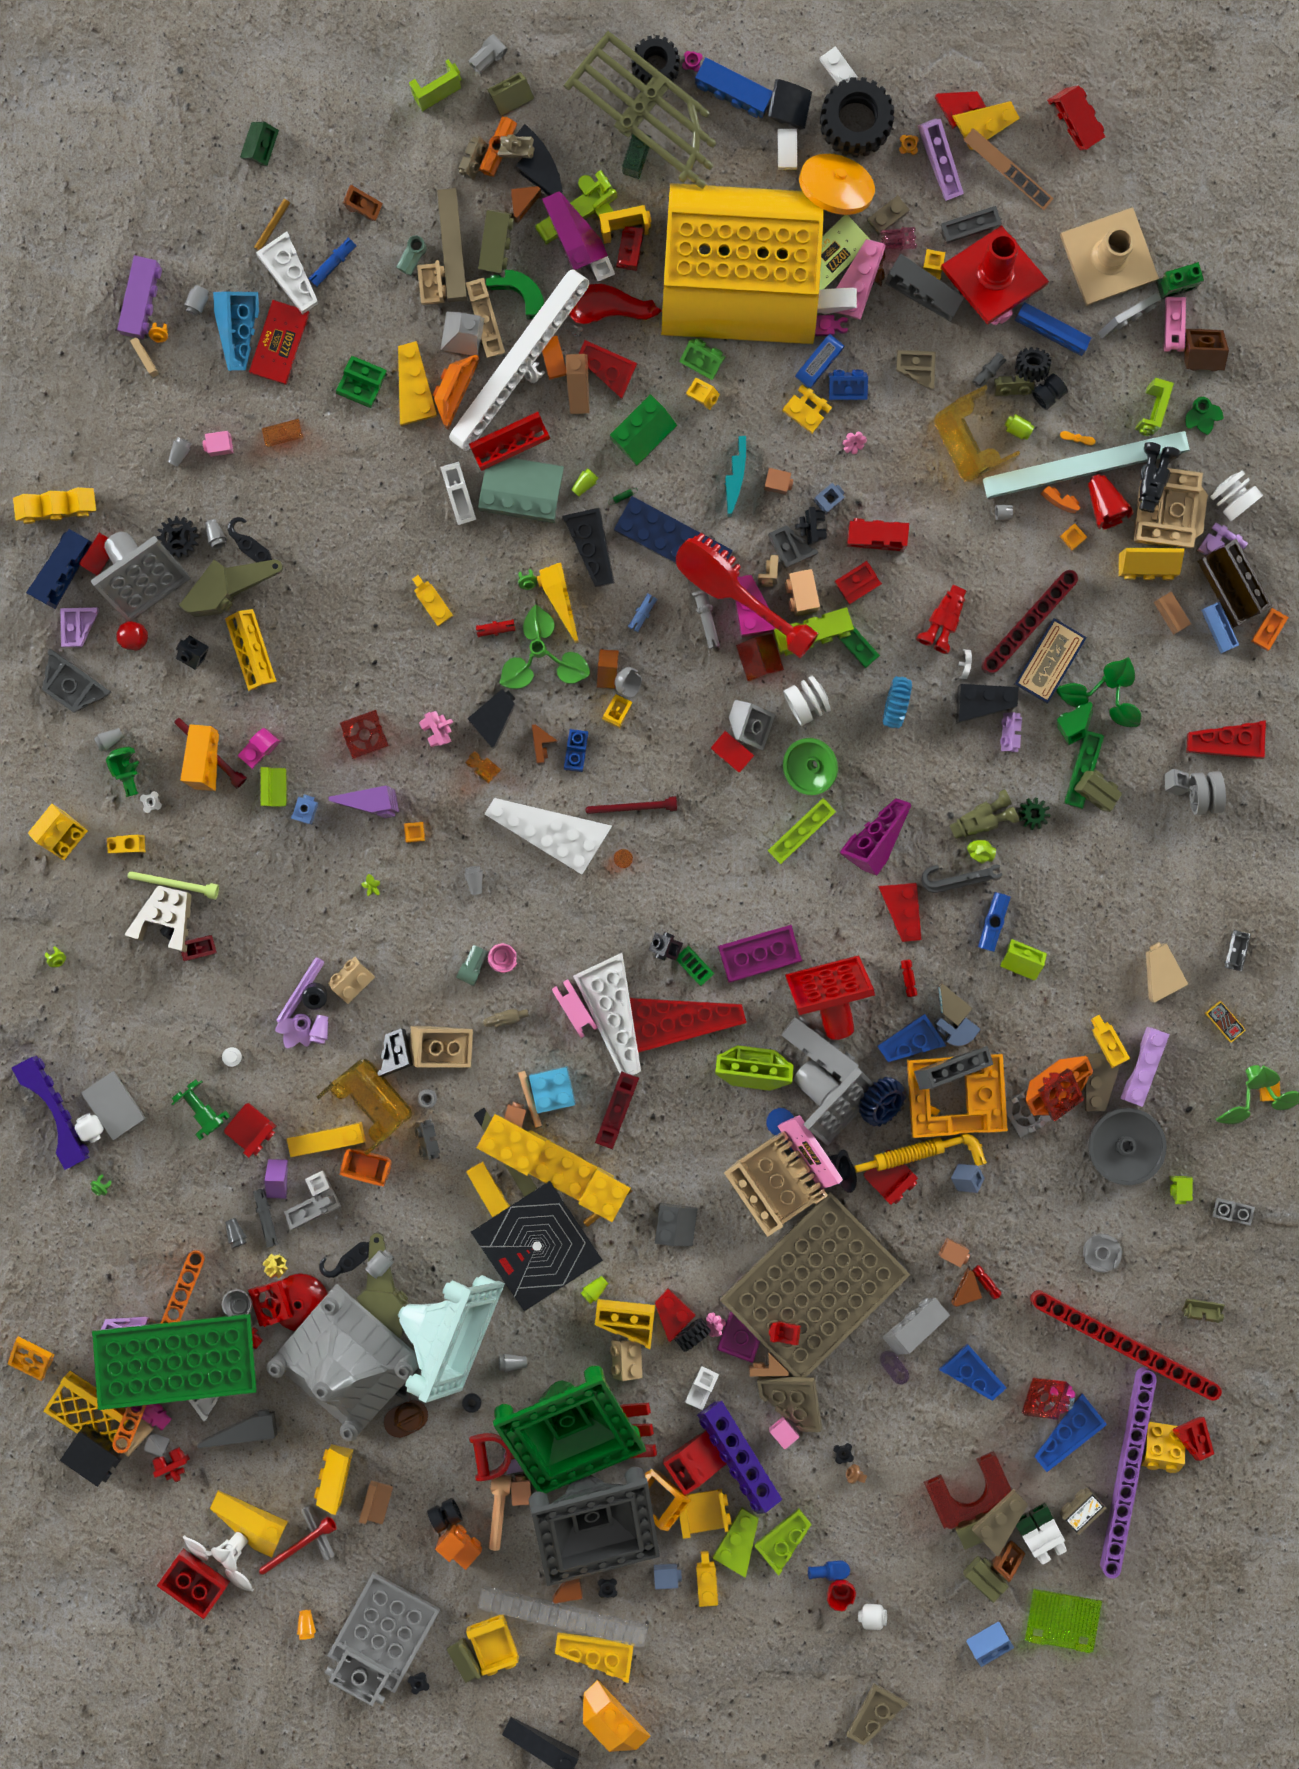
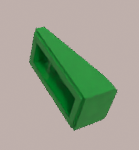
M689 945L679 953L677 962L700 987L715 974ZM690 952L692 955L683 962L681 959ZM695 958L697 961L688 968L686 965ZM701 964L702 967L694 974L692 970ZM706 969L707 973L699 980L697 976Z

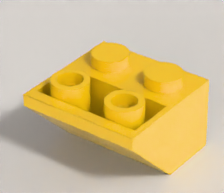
M51 804L28 834L37 844L65 860L88 830L66 812Z

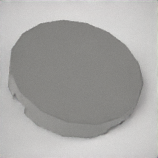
M1100 1233L1093 1235L1086 1241L1083 1247V1257L1091 1269L1105 1273L1118 1266L1121 1261L1122 1250L1115 1238L1108 1234Z

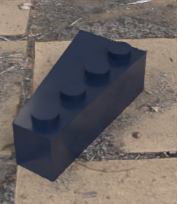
M70 529L64 532L60 538V543L54 549L26 593L56 609L77 573L80 561L92 542Z

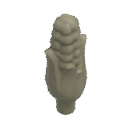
M509 1009L494 1013V1016L485 1018L483 1024L486 1027L495 1026V1028L512 1025L519 1022L520 1018L528 1017V1010L518 1011L517 1009Z

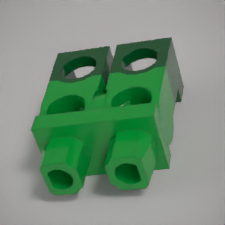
M1199 262L1165 272V276L1158 279L1156 284L1162 300L1166 297L1197 289L1201 282L1204 281Z

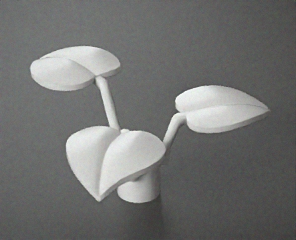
M236 1532L230 1540L226 1539L223 1544L213 1547L211 1551H206L205 1547L197 1541L187 1538L185 1535L183 1536L188 1549L193 1555L204 1561L208 1560V1556L213 1555L226 1568L225 1574L232 1584L240 1589L253 1592L254 1589H252L248 1579L236 1571V1561L242 1553L241 1550L248 1543L247 1538L243 1534Z

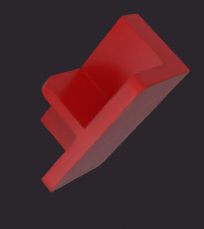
M726 731L711 747V750L737 772H741L754 757L749 750Z

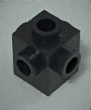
M189 635L184 641L181 640L178 643L176 659L196 670L205 660L209 646Z
M655 932L649 951L656 953L654 957L664 961L666 957L677 961L683 943L674 940L675 936L664 932L663 935Z

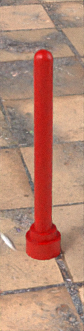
M327 1516L321 1521L316 1530L259 1569V1573L261 1575L266 1574L322 1534H330L335 1531L337 1526L334 1520Z

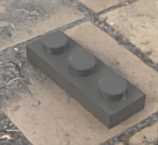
M993 206L941 223V229L947 244L999 227L1002 223L997 207Z

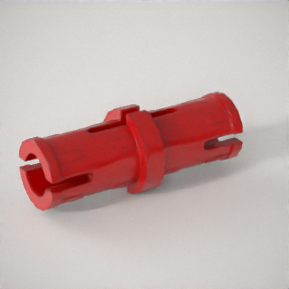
M514 619L476 625L477 631L484 630L477 632L478 638L493 634L498 636L499 633L516 631L515 626L507 627L508 625H514Z

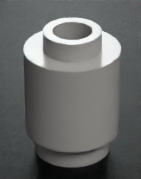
M198 285L191 288L184 307L187 308L186 311L197 316V313L202 314L209 298V291Z
M386 1249L384 1251L379 1250L367 1263L366 1271L375 1279L382 1276L394 1263L392 1261V1254Z

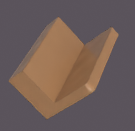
M1172 591L1154 602L1173 635L1191 625Z
M371 1480L360 1515V1523L366 1524L367 1521L383 1524L393 1490L392 1486Z

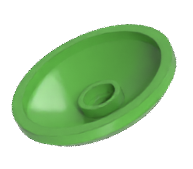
M804 738L794 742L787 749L783 759V770L787 781L795 790L806 795H818L827 791L834 784L838 773V763L834 752L826 743L815 738ZM814 761L817 762V767L814 766Z

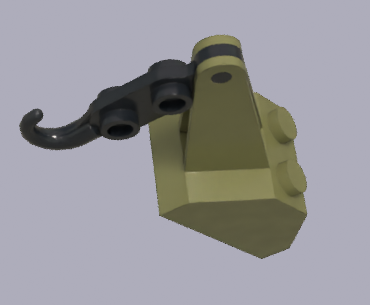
M242 517L233 518L229 522L227 530L239 549L256 563L225 568L216 560H213L179 604L180 607L194 617L227 612L233 605L232 600L235 595L283 571V564L279 560H272L268 549L252 537L235 531L234 525L237 522L246 523V519Z
M375 1232L370 1237L369 1242L363 1241L358 1243L340 1258L336 1268L332 1271L325 1270L324 1263L327 1258L324 1257L319 1263L321 1274L327 1278H334L339 1274L354 1270L367 1258L369 1262L379 1250L384 1251L386 1249L383 1234ZM390 1267L377 1279L367 1272V1287L360 1292L356 1299L368 1312L398 1338H401L405 1331L399 1322L398 1314L403 1306L408 1305V1297L402 1290L398 1291L395 1288Z

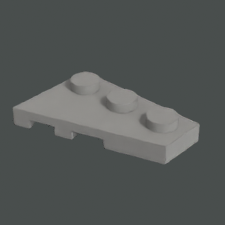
M1158 293L1114 317L1098 332L1101 339L1117 329H1122L1129 324V321H1136L1143 316L1142 313L1146 312L1148 314L1157 307L1155 304L1161 300Z

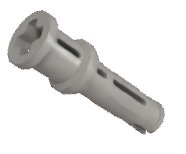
M703 590L692 593L697 604L696 612L701 615L708 649L714 647L712 640L715 647L721 646L711 613L713 605H710L708 594Z

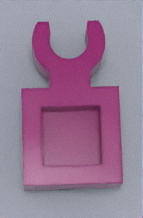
M817 315L815 336H828L829 334L834 336V330L842 334L847 333L848 328H842L840 324L847 323L848 318L842 317L838 321H834V315Z

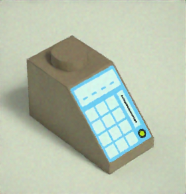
M940 983L938 990L941 1014L944 1015L943 1020L951 1026L953 1024L959 1026L972 1010V1007L944 984Z

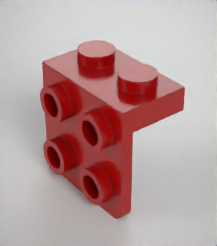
M246 1103L226 1126L224 1133L245 1150L243 1153L249 1158L253 1155H258L263 1149L261 1146L265 1140L269 1141L276 1133L273 1130L277 1125L253 1105Z
M905 1164L882 1171H877L876 1168L866 1170L863 1174L864 1178L890 1205L893 1203L897 1204L904 1197L902 1194L907 1189L910 1191L917 1184L916 1180L918 1179Z

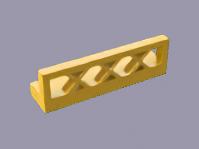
M253 609L238 611L226 617L225 621L248 691L262 685L277 682ZM234 619H236L238 624L237 629L235 628L233 623ZM240 637L243 640V647L240 645ZM246 656L249 658V665L246 663ZM252 674L254 675L255 680H256V683H255V684H253V681H252V678H251V677H252Z

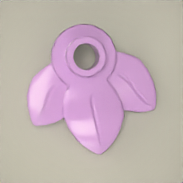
M297 1014L293 1018H285L275 1028L276 1032L284 1034L283 1043L285 1048L293 1047L299 1042L308 1047L311 1043L309 1036L311 1021L305 1014ZM299 1020H304L302 1026L297 1025Z

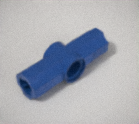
M994 892L988 915L984 921L985 925L978 944L979 948L992 952L995 951L1001 928L1004 925L1010 896ZM994 916L999 920V924L996 927L990 925V919Z

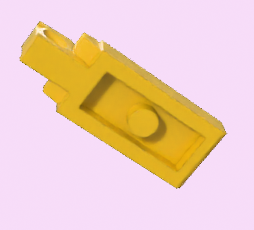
M419 575L412 579L418 587L414 590L416 596L438 627L453 617V614L429 581L424 583Z
M1100 1015L1092 1018L1091 1022L1094 1026V1029H1092L1093 1035L1111 1068L1130 1060L1112 1025H1109L1108 1022L1104 1023Z
M701 1551L702 1562H698L696 1566L699 1607L717 1606L718 1594L714 1561L709 1562L708 1551Z

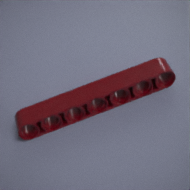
M1066 570L991 651L982 662L981 667L984 673L991 675L997 672L1078 582V575L1075 571ZM1064 575H1069L1072 578L1071 584L1064 582ZM1052 589L1059 592V598L1056 599L1051 596ZM1040 603L1044 604L1047 607V611L1045 613H1042L1038 610V605ZM1026 618L1033 619V627H1028L1026 625ZM1013 632L1020 633V641H1015L1013 639ZM1001 646L1008 648V655L1004 656L1000 653ZM988 660L995 662L996 668L994 670H990L987 667Z

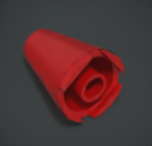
M1097 474L1090 478L1088 487L1098 529H1101V527L1103 530L1113 528L1123 523L1122 518L1125 516L1129 519L1133 515V508L1105 475Z

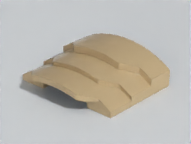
M1168 468L1171 472L1167 485L1164 487L1159 504L1155 507L1154 513L1139 509L1141 503L1139 501V487L1134 542L1194 548L1195 539L1204 533L1208 494L1201 486L1203 473Z

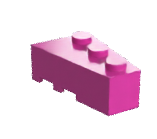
M752 575L737 577L739 583L752 596L768 607ZM735 600L741 637L774 632L775 627Z

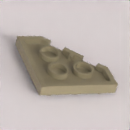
M758 1377L759 1396L762 1400L770 1402L776 1407L775 1410L784 1418L792 1420L800 1431L821 1432L822 1423L815 1378Z

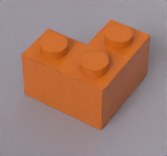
M451 1525L438 1539L435 1550L448 1562L454 1559L466 1570L482 1551L481 1543L475 1537L471 1538L466 1534L467 1530L462 1525Z

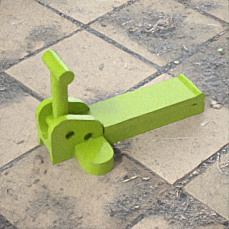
M601 170L595 174L598 179L596 183L588 175H583L579 178L578 186L583 195L570 202L584 220L594 213L599 218V214L612 212L613 209L609 203L618 198L616 190L612 188L608 178L605 177ZM547 217L535 226L536 231L546 245L558 238L550 217Z

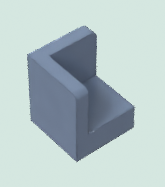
M958 1164L951 1177L958 1191L978 1193L985 1179L979 1166Z

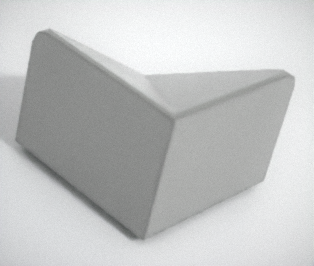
M1176 769L1165 774V791L1176 795H1183L1188 792L1189 774Z
M152 1433L147 1439L144 1450L161 1457L166 1453L170 1439Z

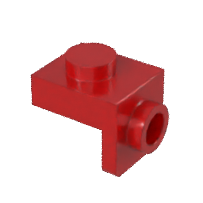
M782 1321L774 1322L769 1329L770 1342L798 1345L801 1325Z

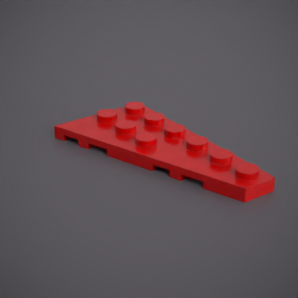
M630 998L638 1053L747 1023L742 1004Z

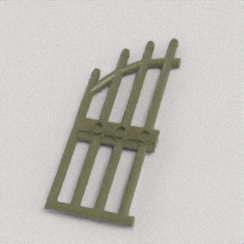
M607 31L563 86L568 91L574 86L617 121L614 127L628 138L634 134L680 171L681 174L678 177L680 181L684 183L688 178L703 189L706 183L691 170L696 160L709 170L714 166L712 162L706 160V157L699 153L700 139L712 148L717 144L713 138H710L708 134L700 129L697 112H700L705 118H708L710 112L610 31ZM609 41L653 76L647 85L602 50ZM597 56L641 91L635 100L590 65ZM585 71L629 106L622 115L578 80ZM668 89L687 103L691 121L662 98ZM656 104L693 133L692 146L650 113ZM644 119L690 155L686 165L682 164L637 128Z

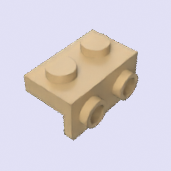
M436 260L435 264L417 265L421 304L445 303L444 297L447 296L446 285L442 283V278L445 277L444 266L440 265L439 260Z
M354 957L352 960H348L344 967L331 977L328 984L340 998L349 1004L375 976Z
M612 1340L610 1352L612 1355L611 1372L613 1378L620 1381L642 1378L641 1344L630 1340Z

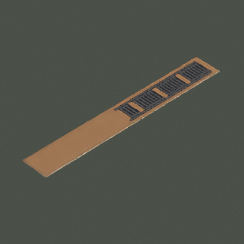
M974 128L965 137L964 141L1041 209L1045 210L1054 199Z

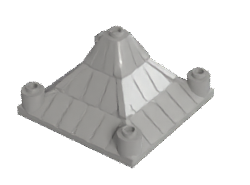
M337 1284L267 1364V1372L272 1377L278 1378L285 1374L332 1416L338 1419L343 1424L340 1428V1435L346 1441H354L367 1424L403 1386L410 1375L413 1376L419 1368L415 1351Z

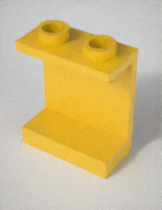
M722 1489L686 1495L691 1501L679 1516L683 1539L691 1538L690 1534L722 1528L725 1529V1532L729 1531L728 1525H732L730 1513H726L725 1506H728L727 1494H723Z

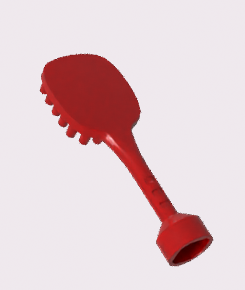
M703 533L687 539L680 546L676 555V565L688 580L717 599L732 598L748 607L787 636V649L800 659L805 655L819 633L807 624L793 627L752 596L737 579L740 575L739 570L741 566L735 564L732 567L736 561L734 556L727 560L726 556L729 554L727 550H723L719 554L718 551L721 549V546L716 544L712 548L713 540L711 538L702 543V540L705 538Z

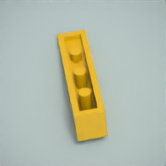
M362 1122L287 1138L290 1157L346 1147L366 1141Z

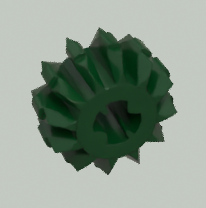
M1035 797L1033 803L1028 798L1026 799L1027 805L1024 803L1020 804L1024 810L1017 811L1018 814H1023V817H1020L1019 820H1025L1023 827H1027L1030 823V830H1034L1035 825L1038 829H1041V823L1044 825L1048 823L1044 817L1049 818L1051 816L1045 813L1050 808L1049 806L1042 807L1045 804L1044 800L1038 804V798ZM1030 810H1031V811H1033V810H1036V811H1037V812H1036L1037 818H1036V817L1031 818L1032 813L1030 812Z

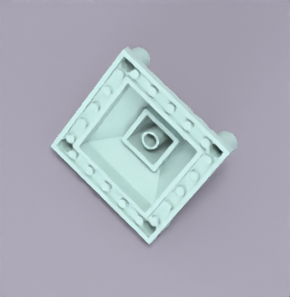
M483 1275L475 1278L472 1287H467L452 1280L450 1283L447 1282L443 1289L446 1301L433 1304H408L400 1309L398 1314L399 1322L414 1345L419 1369H421V1376L415 1373L413 1376L410 1375L405 1384L407 1392L427 1403L463 1390L505 1283L494 1281Z

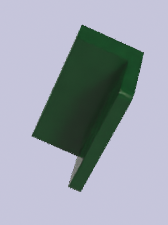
M264 121L252 122L240 158L243 160H253L262 166H268L279 130Z

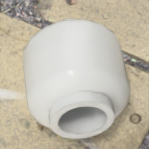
M88 1113L76 1120L75 1130L83 1142L90 1141V1143H93L101 1138L100 1134L104 1129L96 1115Z
M865 1604L862 1610L858 1612V1621L862 1622V1626L866 1630H881L887 1624V1610H884L880 1604Z

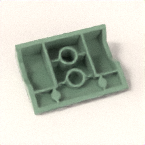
M509 458L485 469L478 504L479 511L555 523L564 466Z

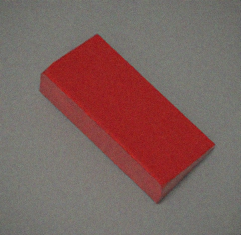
M100 532L79 563L80 566L96 576L101 573L110 559L104 548L108 537Z

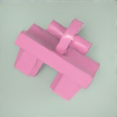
M437 711L425 714V718L419 724L424 731L432 729L434 735L428 738L430 746H441L452 742L448 733L452 732L449 727L453 723L452 719L446 720L444 715L439 716Z

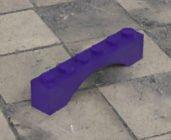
M34 1056L13 1066L12 1070L20 1085L38 1094L51 1110L58 1132L56 1155L64 1170L90 1158L88 1155L89 1149L85 1143L82 1144L75 1126L73 1127L70 1121L72 1117L69 1111L64 1109L61 1095L55 1092L52 1078L46 1075L42 1059Z

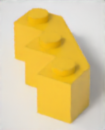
M77 487L69 491H48L40 495L21 494L13 498L15 520L23 521L24 524H33L35 521L48 519L59 521L62 518L73 516L84 518L89 517L90 513L96 511L94 488Z

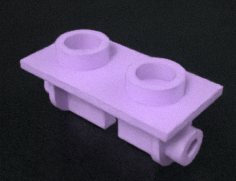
M1015 712L1003 713L1001 722L1002 737L1000 740L1001 751L1018 752L1021 735H1016L1015 731H1021L1022 717H1020L1019 713Z

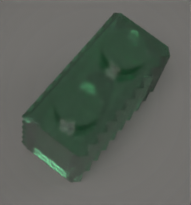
M634 134L631 135L628 150H626L627 153L622 164V173L640 179L650 147Z

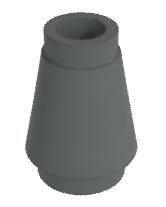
M236 1218L226 1221L228 1244H231L232 1248L246 1244L247 1237Z

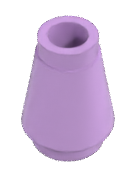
M317 1015L309 1034L310 1042L325 1044V1040L328 1039V1017Z

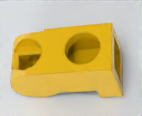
M145 835L107 838V853L146 852Z

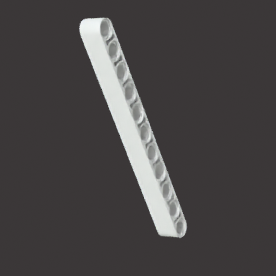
M575 270L567 272L451 431L449 438L454 444L467 451L470 449L469 443L480 437L589 286L587 278Z

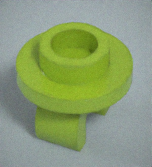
M54 946L55 953L50 955L46 952L45 957L50 967H60L65 962L66 956L60 949Z

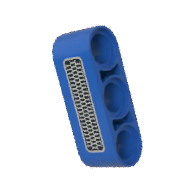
M829 334L800 368L795 377L808 388H811L840 354L844 345Z

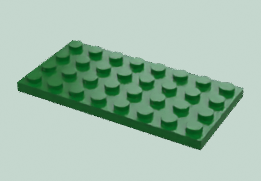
M250 1314L92 1331L98 1410L257 1392Z

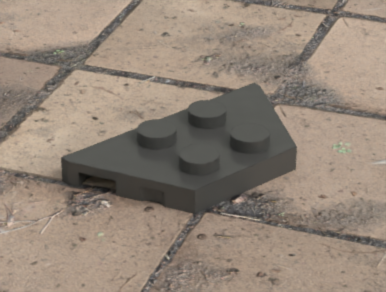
M49 649L48 664L45 668V680L42 690L76 713L111 694L110 690L58 653Z

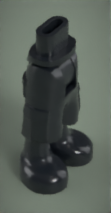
M1146 442L1144 444L1147 464L1142 466L1139 498L1141 502L1139 509L1154 513L1164 487L1168 483L1171 473L1167 468L1169 463L1178 458L1180 450L1177 448L1164 447L1161 451L1160 464L1157 468L1155 464L1161 445L1154 442Z

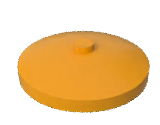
M819 154L813 156L804 163L799 175L800 187L805 196L816 206L831 213L841 215L860 213L870 205L874 197V181L867 170L854 160L841 155Z

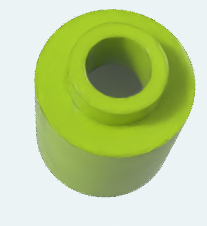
M1016 414L1013 417L1009 416L1004 424L1007 427L1006 431L1021 440L1023 438L1028 440L1034 429L1031 422Z

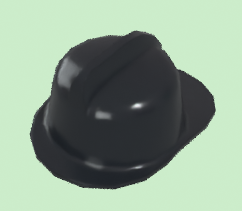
M841 1150L838 1154L828 1156V1158L843 1179L840 1182L843 1190L847 1193H852L857 1185V1175L848 1152Z

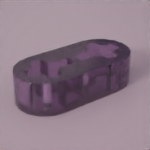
M884 1351L880 1356L882 1366L896 1384H905L909 1380L908 1370L893 1351ZM885 1356H893L892 1361L895 1364L893 1367L888 1362L884 1363L886 1361ZM896 1368H898V1370H899L901 1373H902V1372H905V1373L903 1374L904 1379H902V1380H901V1378H897V1379H896V1377H897V1373L895 1372V1369H896Z

